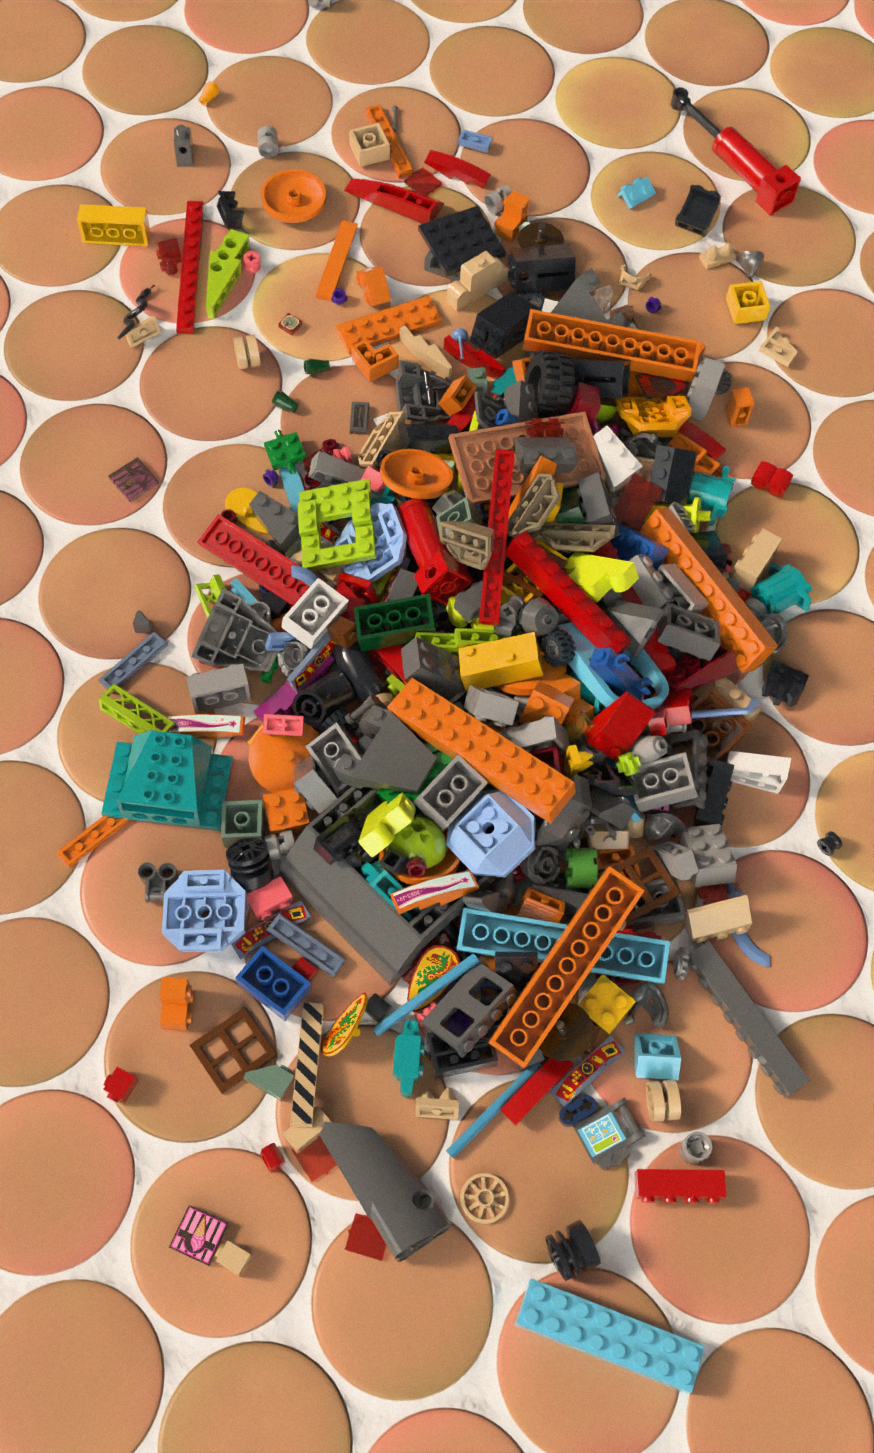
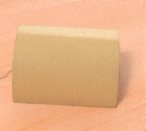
M316 1106L314 1108L312 1127L291 1126L282 1134L298 1154L319 1138L324 1123L331 1121Z

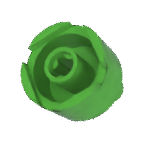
M596 848L566 849L565 859L568 867L564 868V878L566 879L567 887L593 889L597 883L598 864L593 860V858H597Z

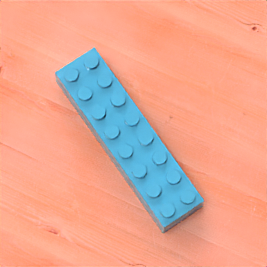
M532 1278L528 1281L514 1325L686 1394H690L693 1391L704 1350L703 1345Z

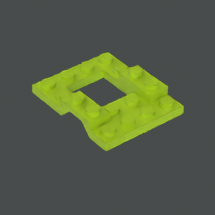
M370 479L299 492L298 523L302 546V567L313 571L377 559L375 530L370 504L372 499ZM352 517L355 527V543L321 549L320 523Z

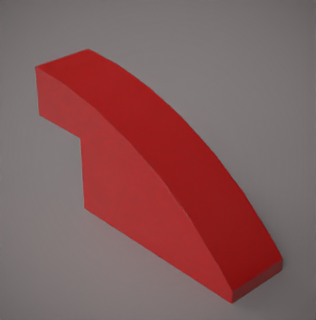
M692 688L678 692L671 690L662 705L654 709L655 714L648 723L651 736L667 735L668 726L691 724L693 711Z

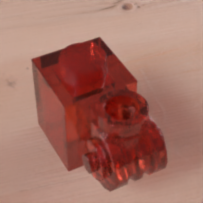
M177 238L157 242L158 249H156V255L158 260L161 259L162 261L159 262L161 272L175 275L178 272L177 263L182 262Z

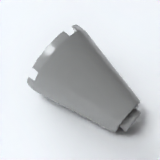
M638 736L631 748L625 753L633 752L634 756L639 755L641 763L644 764L655 761L667 752V743L661 736ZM619 758L614 761L615 764L619 762Z

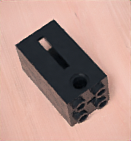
M570 244L510 249V255H508V265H510L508 281H510L511 288H514L516 294L568 290L575 281L576 256Z
M511 291L477 314L469 342L497 359L524 340L530 309L538 310L539 308Z
M571 358L574 364L573 368L575 369L574 392L578 383L581 382L598 387L600 398L622 399L629 396L631 361Z

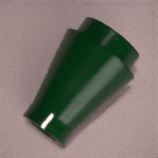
M308 358V360L304 361V372L310 376L330 370L329 360Z
M277 391L272 399L275 407L293 413L296 412L299 406L298 403L283 391Z

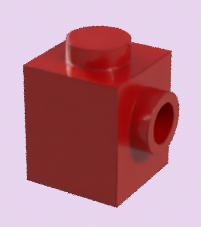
M116 1067L113 1074H109L103 1084L105 1086L103 1090L108 1094L106 1098L116 1104L118 1101L125 1104L138 1083V1079L127 1071Z

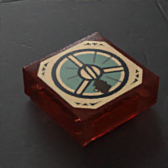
M288 313L278 323L280 329L293 335L302 326V321Z

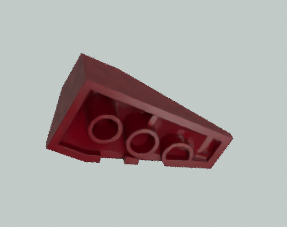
M720 644L710 661L700 659L692 654L688 658L685 657L682 660V665L679 668H675L666 678L669 688L678 692L723 679L737 669L734 650Z

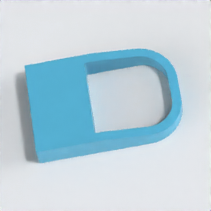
M572 622L557 625L555 631H567L568 635L572 636L571 640H574L575 643L573 646L576 647L574 651L576 654L573 657L574 660L569 663L570 667L593 695L604 706L608 707L619 697L610 690L605 681L589 666L596 647ZM644 648L637 658L633 657L626 649L623 654L630 658V663L644 678H649L653 682L652 687L657 694L656 697L642 700V702L652 709H657L662 705L669 693V685L665 676Z

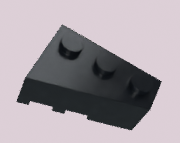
M711 759L706 769L705 808H696L692 826L720 824L722 827L725 815H722L723 809H726L728 803L727 793L731 789V777L735 765Z
M426 1033V1041L435 1079L497 1066L496 1048L487 1043L489 1039L480 1038L473 1049L462 1058L455 1048L436 1034Z

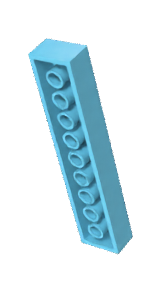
M463 908L456 951L495 957V952H538V964H541L567 925ZM616 933L590 973L664 984L670 941Z

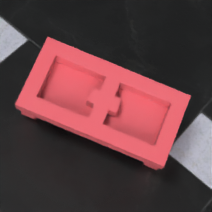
M264 714L263 734L303 736L304 716Z

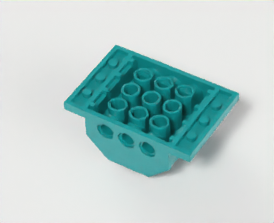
M154 730L135 735L133 743L117 742L101 814L102 816L113 818H126L129 820L220 831L223 801H226L233 756L213 754V747L192 735Z

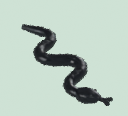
M156 285L141 291L135 301L139 306L127 314L123 320L127 327L117 337L119 340L134 328L135 321L132 319L145 310L148 302L143 298L151 294V289Z

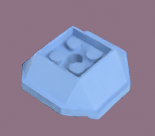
M375 503L371 506L377 559L342 565L346 574L374 582L402 563L403 557L407 554V533L397 507L393 504ZM352 520L343 529L340 538L335 542V546L355 543V527Z
M499 789L480 791L449 824L446 845L474 875L506 877L535 850V817L523 805ZM495 827L491 834L485 833L487 828Z
M225 870L183 871L178 877L179 879L164 893L162 934L180 952L223 951L245 933L247 893ZM203 912H210L207 917L201 918Z

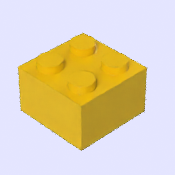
M762 281L729 285L726 301L734 324L765 321L767 319L770 304Z
M602 974L578 1006L583 1008L590 1019L610 1035L636 1001Z

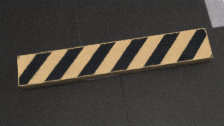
M303 1002L290 1126L312 1127L324 1003Z

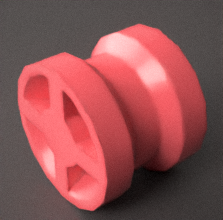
M254 251L244 254L245 270L249 273L258 272L261 268L259 254Z
M344 446L340 450H333L335 458L352 463L348 446Z

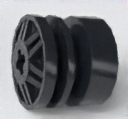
M246 838L228 847L226 859L231 877L245 891L260 889L273 880L274 870L267 843L263 839Z
M581 1220L566 1226L567 1238L559 1230L555 1232L557 1241L552 1234L545 1237L550 1259L565 1281L572 1278L570 1270L575 1276L580 1274L578 1263L586 1271L601 1264L593 1239Z

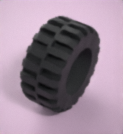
M540 350L533 355L530 364L527 366L524 379L525 382L533 384L539 419L562 416L569 409L572 393L574 392L575 369L573 368L574 364L571 358L565 353Z

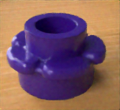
M336 289L333 291L331 300L333 303L342 305L348 300V297L344 290Z
M650 297L646 302L647 311L650 313L660 311V300Z
M267 469L266 473L263 474L265 483L269 486L278 484L279 476L277 472Z

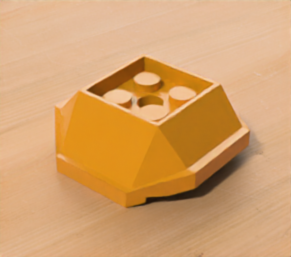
M667 396L666 398L646 399L645 397L615 398V406L619 415L626 421L634 436L640 433L651 435L655 433L658 437H674L682 424L691 416L692 409L685 396Z

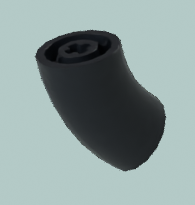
M358 639L348 649L341 645L334 647L332 655L335 664L345 675L356 698L362 704L371 694L376 695L386 685L387 677L375 663L370 651L362 652Z
M336 669L300 691L293 699V711L296 716H304V723L316 725L341 706L344 707L356 699L355 693L345 675L339 669Z

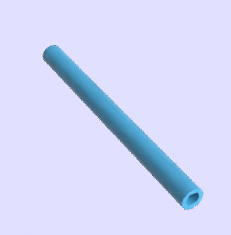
M474 953L372 1027L378 1036L480 962Z
M539 1062L530 1065L446 1150L448 1155L454 1158L500 1112L503 1106L542 1065Z

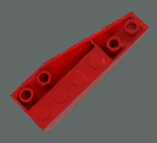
M352 178L344 189L347 193L422 224L433 221L444 206V202L417 191L380 181Z

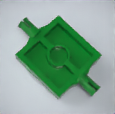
M278 429V432L277 430L274 432L276 439L264 442L270 463L274 471L288 467L289 473L293 474L294 472L295 474L297 470L294 465L307 460L306 454L297 432L283 436L282 431Z

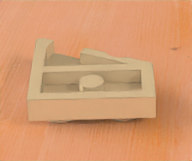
M776 326L761 345L759 352L788 367L798 352L790 345V341L786 337H782L779 333V327Z

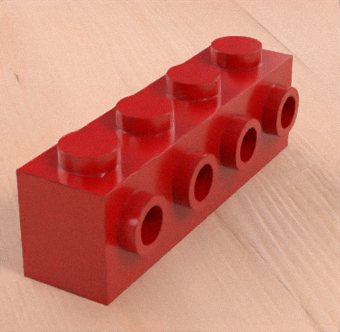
M637 1169L634 1172L635 1199H641L642 1203H655L656 1199L663 1200V1203L667 1204L677 1203V1200H685L687 1204L699 1203L698 1200H707V1204H720V1200L727 1197L725 1170Z

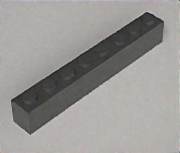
M708 941L689 953L688 968L699 977L700 985L709 991L713 1003L724 1012L725 1020L734 1026L737 1037L749 1047L750 1055L759 1061L762 1072L774 1082V1088L778 1094L786 1098L810 1081L712 944Z

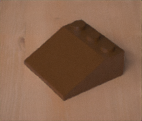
M712 686L693 703V711L734 708ZM742 714L693 718L691 724H687V731L697 729L707 736L708 761L706 767H708L711 759L722 761L729 751L751 730L753 725ZM671 732V733H672L673 735H675V734H679V733H683V732ZM693 739L681 742L691 751L693 750Z

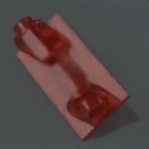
M531 418V422H525V424H529L526 434L530 435V437H544V430H546V437H560L564 433L561 424H565V422H559V418H548V422H542V418Z

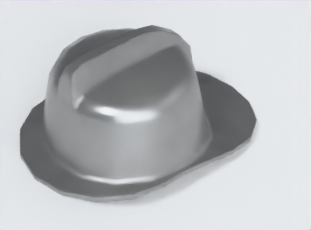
M667 813L646 814L643 838L661 843L673 834L683 833L685 825L680 819Z

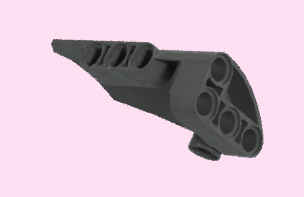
M324 1123L320 1137L365 1213L373 1221L397 1262L407 1259L452 1227L434 1195L373 1128L343 1123ZM425 1197L431 1198V1204L428 1207L421 1206V1201Z

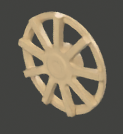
M479 1173L470 1177L463 1185L460 1202L464 1213L471 1220L479 1224H490L499 1220L507 1211L509 1192L499 1177L490 1173ZM481 1177L482 1181L481 1190L478 1189L472 1182L474 1179ZM485 1177L495 1179L489 1189H486ZM499 1182L504 1192L493 1194L492 1191ZM468 1185L475 1190L476 1195L465 1194ZM505 1196V1205L503 1206L495 1202L494 1198ZM464 1198L475 1199L476 1202L466 1208ZM491 1205L502 1210L496 1217L492 1212ZM479 1206L480 1210L476 1218L469 1211ZM484 1208H487L491 1219H481Z

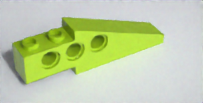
M231 229L224 236L221 246H218L216 252L210 250L206 297L207 317L214 320L242 273L241 261L244 254L250 248L248 234Z
M456 628L454 633L416 632L415 637L428 641L458 657L459 648L507 638L489 629ZM518 631L516 636L527 633L525 631Z

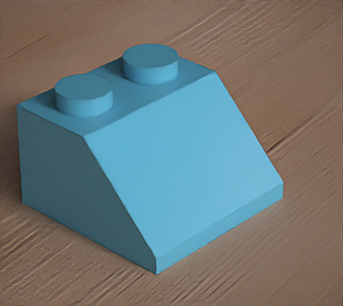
M634 1033V1069L636 1077L642 1079L678 1080L681 1055L676 1035Z

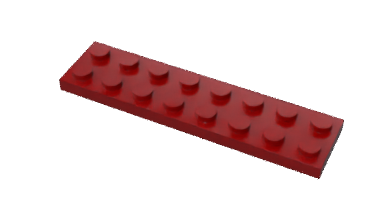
M220 514L216 516L197 541L201 547L292 606L310 588L306 583L293 578L291 575V566L300 565Z

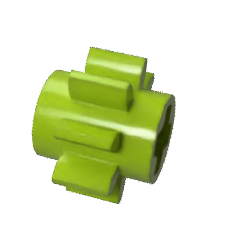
M628 752L618 757L619 762H617L616 766L619 773L624 772L625 776H630L639 772L638 766L642 764L639 755L634 756L633 752Z

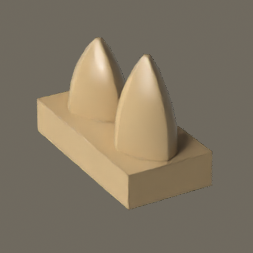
M726 243L719 248L713 245L708 251L700 253L699 259L707 270L735 261L736 254L733 251L732 245Z
M151 316L136 324L125 336L129 346L133 348L160 334L161 330L156 318Z
M449 1087L443 1091L439 1099H435L428 1089L422 1092L419 1097H416L415 1117L458 1120L459 1100H457L454 1092Z

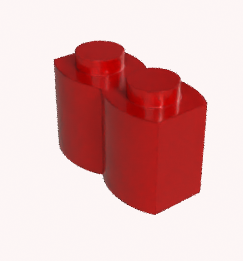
M761 461L752 477L751 484L756 489L767 490L774 497L783 498L794 475L785 469L777 468L769 462Z

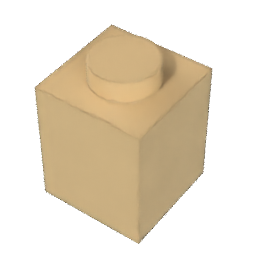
M227 1241L225 1245L222 1243L215 1254L218 1264L241 1277L252 1258L251 1254L230 1241Z

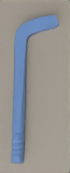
M752 699L745 708L692 711V719L750 714L756 711L759 702Z

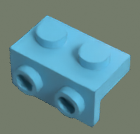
M648 176L643 179L639 177L632 181L633 185L629 186V184L621 187V192L617 194V197L623 196L628 208L631 209L654 196L656 192Z

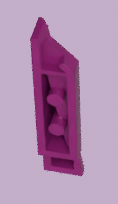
M329 656L300 691L329 674L328 667L334 662V658ZM287 682L253 712L262 722H264V714L296 716L293 711V699L298 693Z

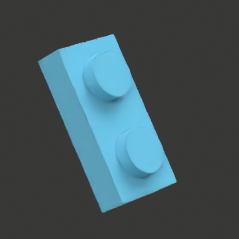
M237 578L230 582L232 588L230 591L242 597L248 605L258 602Z

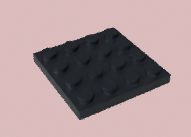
M478 206L418 225V231L446 277L461 272V266L485 251H488L494 258L497 257L498 259L506 256L505 249Z

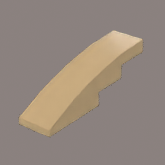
M406 326L400 328L399 339L415 357L438 374L450 379L452 378V366L435 343L428 346L421 335L414 337Z

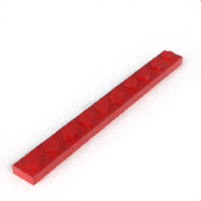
M187 201L176 325L177 333L194 334L204 212L203 201Z
M496 449L488 520V528L494 529V550L483 572L479 624L495 626L499 624L515 451Z

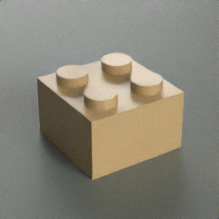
M379 123L349 130L350 147L360 167L390 160V144Z

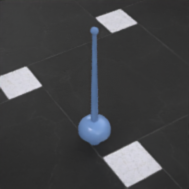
M457 328L453 331L452 338L459 343L460 358L463 359L462 343L468 341V333L463 328Z

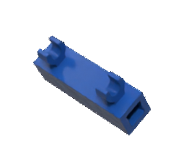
M595 648L589 666L619 696L628 691L641 700L643 694H650L651 691L645 687L653 685V682L649 678L641 679L625 662L630 661L626 654L618 655L612 648Z

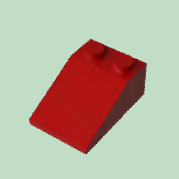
M626 691L584 726L586 741L615 761L631 748L654 716L655 710Z

